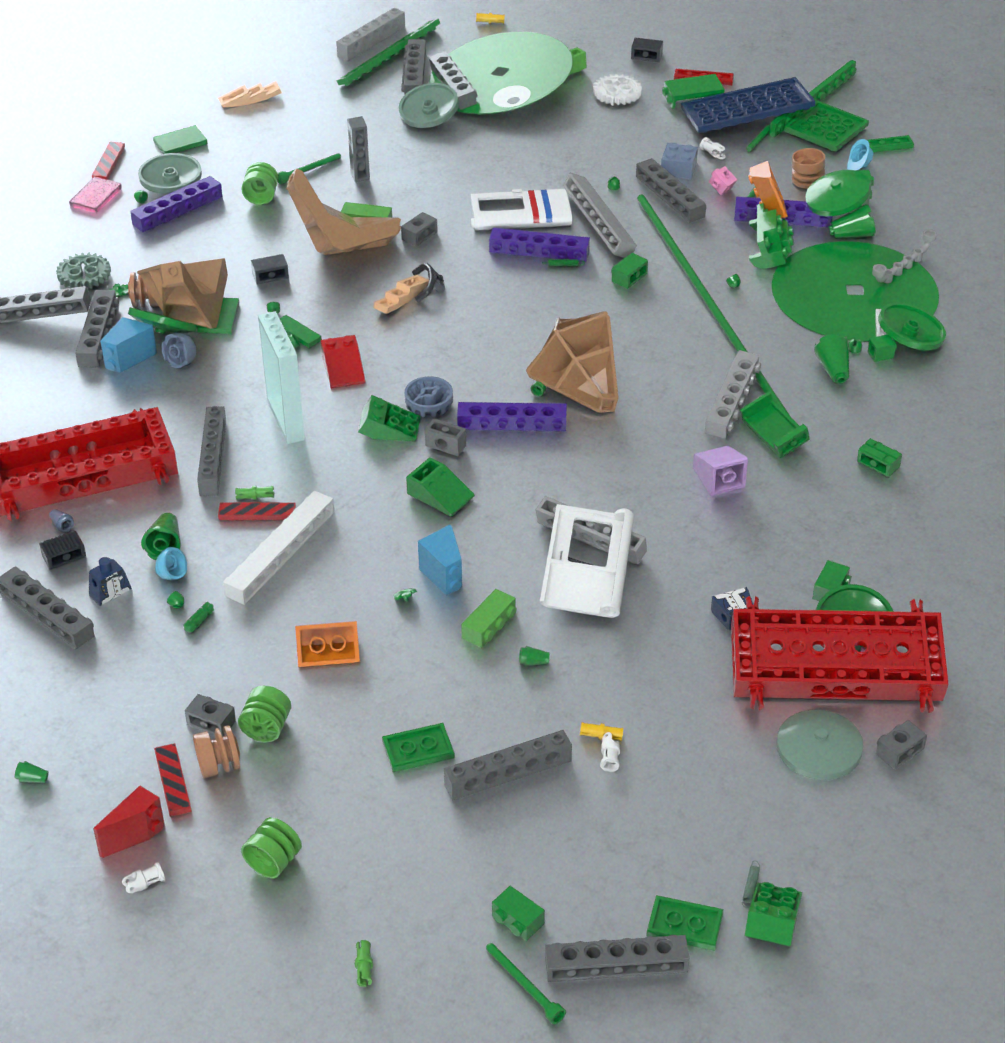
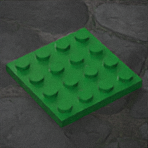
M817 100L815 107L804 110L784 126V131L837 152L869 125V120Z

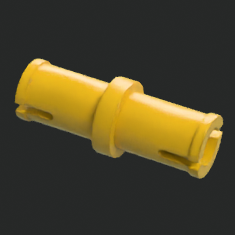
M491 12L489 14L476 13V22L504 24L505 14L499 15L492 14Z
M581 722L580 736L597 737L598 740H602L603 735L610 732L613 740L622 741L624 728L605 726L604 723L596 725Z

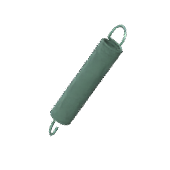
M752 861L742 905L743 901L751 905L760 872V865L757 867L752 866V864L757 861Z

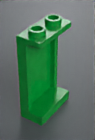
M716 74L664 81V87H662V94L666 97L667 103L670 104L672 109L675 108L676 101L708 97L725 92Z
M770 392L765 393L740 409L742 421L779 458L784 457L810 440L808 428L804 424L799 426L773 400Z

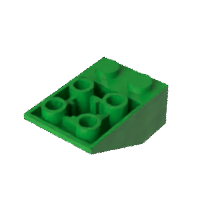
M371 395L362 410L358 433L374 440L416 441L420 416L382 398Z
M431 457L406 477L408 495L451 517L475 496L445 464Z
M757 882L748 912L744 936L791 946L802 892L792 887L782 888L769 882Z

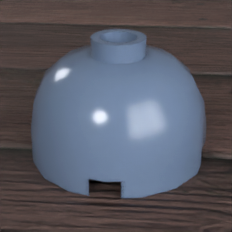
M174 333L165 337L166 339L162 342L161 349L164 360L172 364L169 366L177 369L189 365L194 360L196 346L190 336L184 333Z

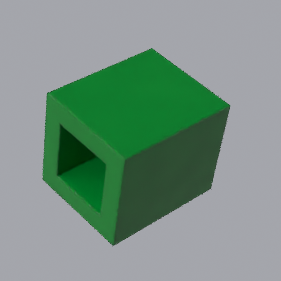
M889 335L869 338L867 352L874 362L894 358L897 345Z

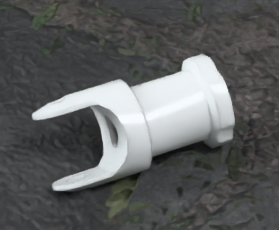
M707 137L703 138L700 143V150L707 151L710 155L721 160L726 158V155L721 152L725 150L724 146L710 141Z
M607 732L602 738L601 753L603 759L601 760L600 767L604 771L613 772L618 770L620 764L618 760L620 743L619 741H614L612 734Z
M157 862L153 867L143 871L137 870L122 879V884L126 886L128 893H134L147 889L148 885L155 882H164L165 877L159 862Z

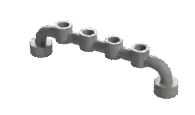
M932 229L924 230L922 239L925 242L922 247L913 249L911 255H905L903 260L895 262L891 269H887L882 264L874 265L872 274L876 277V280L878 282L891 283L893 275L900 276L902 275L903 268L910 269L912 268L913 261L920 262L923 253L928 250L931 242L936 240V231Z

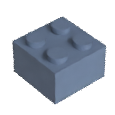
M667 143L661 159V166L676 178L691 180L697 164L698 147Z

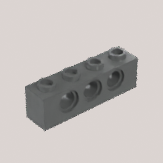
M363 116L348 118L350 173L354 182L370 180L367 125Z

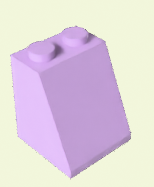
M730 446L694 454L693 469L711 496L745 488L748 458Z

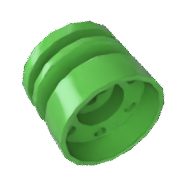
M265 162L251 164L247 168L241 187L244 198L256 205L269 203L274 197L279 180L276 169Z
M266 685L257 686L249 694L238 718V726L244 734L256 741L272 742L278 739L282 731L284 722L292 708L291 701L279 689Z
M269 817L257 828L255 834L251 835L243 844L241 853L246 863L254 871L266 878L274 879L282 873L288 862L292 861L294 856L298 854L302 848V843L292 827L277 818Z

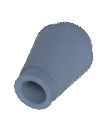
M53 509L50 512L49 517L59 531L68 532L73 528L74 521L71 515L58 509Z

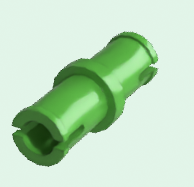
M253 485L251 488H235V494H237L235 497L236 500L274 498V486L257 487V485Z
M360 940V942L356 943L357 958L354 965L357 969V985L361 987H367V980L368 985L372 983L371 968L373 967V959L370 953L371 943L367 940Z

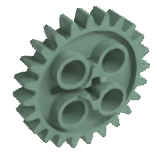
M83 252L81 255L75 253V257L69 255V259H63V262H59L56 270L57 279L61 285L64 284L65 288L69 286L70 288L86 286L93 289L94 285L99 287V283L104 284V280H108V276H111V266L107 258H103L102 255L97 256V253L91 255L90 252L87 255H84ZM82 264L85 265V266H84V269H85V278H84V279H83Z

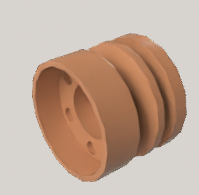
M804 148L794 152L792 155V183L797 187L808 189L814 181L825 175V154L814 148Z
M130 272L128 292L132 307H138L139 300L141 307H145L146 299L149 300L151 307H158L159 305L140 275L138 274L137 279L136 272Z
M229 725L223 727L224 737H222L219 728L215 729V739L212 740L207 731L193 734L194 747L203 778L218 775V764H222L225 772H229L230 761L234 770L240 769V751L237 739Z

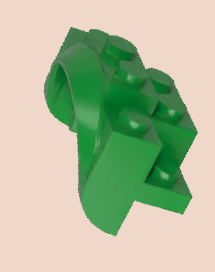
M764 203L758 204L757 219L749 221V225L757 231V244L760 252L750 255L749 260L755 267L760 269L786 264V257L789 253H792V245H794L793 227L789 226L786 218L783 219L781 215H778L776 209L769 211V209H765Z

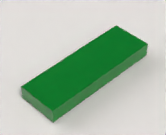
M909 135L867 140L873 153L914 148V142Z
M285 315L280 318L287 335L293 334L298 342L304 346L311 348L322 340L321 335L290 316Z

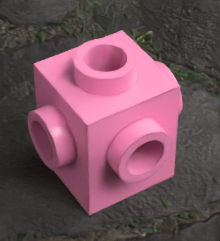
M724 166L720 170L717 168L712 172L709 183L722 195L732 189L737 179Z

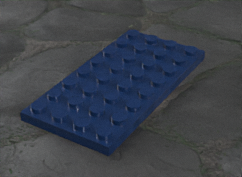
M796 77L681 103V109L698 133H706L714 129L720 130L723 127L750 123L758 119L764 120L767 117L794 113L797 110H808L816 106L813 97Z

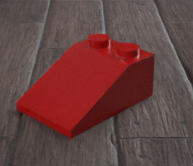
M355 335L321 340L322 359L331 389L366 383Z
M138 786L93 828L99 856L104 858L148 841L155 834L159 833L165 826L160 797L144 787Z

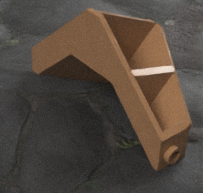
M296 168L289 176L286 190H288L317 252L331 255L388 246L389 242L400 232V218L350 217L321 203L303 171Z
M225 258L183 264L182 261H175L137 271V274L144 281L164 316L210 329L217 327L228 277Z
M607 311L575 319H560V317L556 319L555 326L542 350L526 369L529 378L543 383V385L598 413L615 412L618 401V388L611 322Z

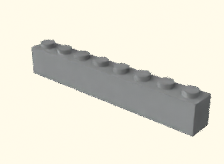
M570 172L563 187L611 252L624 258L633 253L637 247L636 243L584 176Z

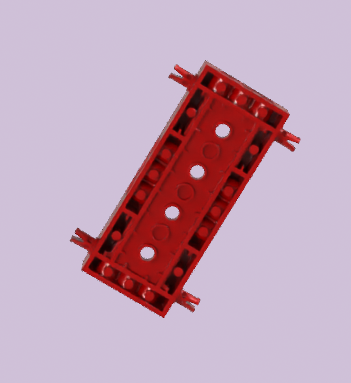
M154 407L146 410L140 408V411L134 409L131 413L1 442L0 517L7 515V519L12 521V514H14L17 520L20 516L19 512L156 479L159 485H161V479L167 484L169 482L168 476L178 474L175 450L159 408Z
M748 596L745 599L746 609H733L731 622L734 697H750V708L753 710L755 701L758 703L759 710L764 708L763 698L920 701V712H924L926 704L928 713L934 711L933 701L944 700L949 683L941 612H923V600L921 599L919 600L918 608L915 599L910 601L911 612L759 609V598L755 596L754 605H752L751 597ZM779 644L782 649L774 650L771 648V645ZM821 645L824 650L816 651L813 646ZM855 646H863L866 650L859 652L855 649ZM903 646L908 651L905 653L899 652L897 647Z

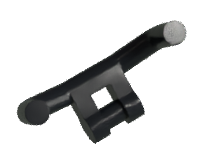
M423 263L412 271L413 275H418L426 270L429 277L426 289L415 296L417 302L430 295L434 287L437 292H442L445 289L443 276L439 275L428 263Z

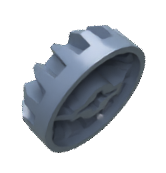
M425 376L414 379L406 386L404 391L407 409L416 415L421 414L423 418L426 415H431L434 418L437 413L441 416L451 408L453 403L452 386L449 382L439 377Z

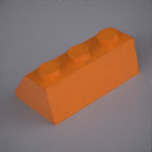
M768 161L749 168L750 175H748L750 183L756 187L754 192L756 197L761 199L759 204L764 203L765 209H769V211L776 209L778 215H781L782 218L788 217L784 199Z
M357 621L295 626L298 667L360 662Z

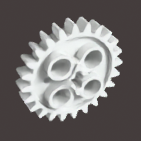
M610 74V77L604 76V78L600 77L599 80H596L593 86V93L597 99H601L600 102L606 101V104L610 102L611 105L614 103L625 105L626 102L631 104V101L635 102L636 99H639L642 86L641 83H638V80H634V77L629 78V75L623 77V74L621 76H618V74L612 76Z

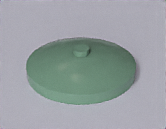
M428 83L415 87L407 92L399 103L401 119L406 124L418 128L439 125L450 119L457 111L459 105L457 93L452 87L442 83Z
M168 153L146 160L138 170L140 184L145 189L155 193L169 194L199 181L202 177V169L198 160L189 155Z
M805 710L790 716L783 722L777 735V751L786 766L794 772L811 779L831 780L845 776L857 767L862 757L863 740L856 726L845 717L826 710Z

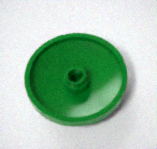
M839 170L823 175L814 181L808 188L805 198L808 208L813 213L821 216H838L860 207L868 199L871 193V186L868 177L862 172Z
M889 303L881 309L878 316V321L883 331L895 341L910 348L935 350L943 344L946 338V330L935 316L911 304Z
M129 307L128 314L137 321L153 325V328H155L154 332L165 334V331L188 333L196 332L197 324Z
M857 584L833 588L821 598L816 607V610L894 612L890 603L879 592ZM855 646V649L860 652L863 646Z

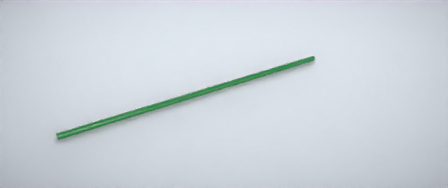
M643 194L639 195L637 200L736 351L748 352ZM762 372L756 373L755 380L763 392H770L773 400L789 415Z

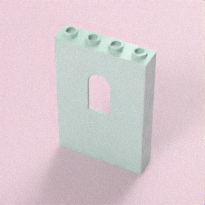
M276 311L258 315L267 401L287 444L305 440L297 353Z

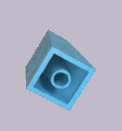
M122 317L101 340L105 368L121 373L156 355L157 349L153 325Z
M448 525L418 540L419 570L446 596L462 588V559L452 526Z

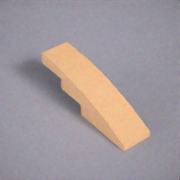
M275 81L265 87H262L261 83L247 89L244 85L218 99L223 108L238 107L267 100L282 92Z
M419 275L397 282L396 288L386 291L385 298L374 302L373 308L388 314L417 296L427 287L429 280Z

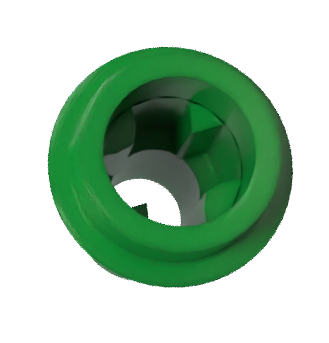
M529 646L520 648L519 664H524V666L549 664V652Z
M24 761V763L19 762L17 764L14 778L18 779L19 782L46 783L49 771Z

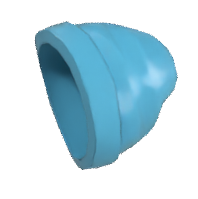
M168 547L163 550L156 560V574L165 580L182 578L187 572V561L183 552L174 547Z

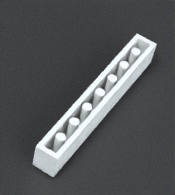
M313 491L294 509L291 515L284 519L282 524L276 530H273L271 535L261 542L259 547L253 553H250L248 558L224 580L225 596L245 605L334 513L333 498L317 491Z

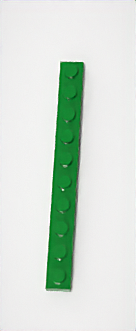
M439 18L426 22L336 80L338 85L345 84V86L352 84L354 79L357 80L363 77V73L371 72L373 67L380 66L382 61L385 62L391 59V55L394 56L400 53L401 49H405V45H408V39L422 38L428 35V31L436 30V26L441 24Z
M850 60L811 90L809 94L815 102L817 100L822 101L849 78L854 76L857 70L856 61ZM804 110L784 113L775 118L770 123L769 135L776 137L784 130L786 124Z

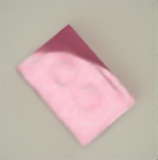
M93 177L69 200V205L97 213L122 189V185L118 182Z

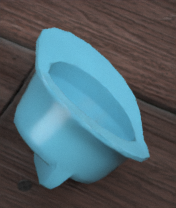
M860 139L852 146L847 164L848 170L865 168L872 161L873 151L869 147L867 140Z

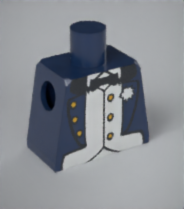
M108 557L100 558L98 561L99 566L89 571V596L99 606L132 589L124 569L114 559Z
M745 587L712 596L711 612L726 629L731 630L733 609H746L745 599L750 596L748 588Z

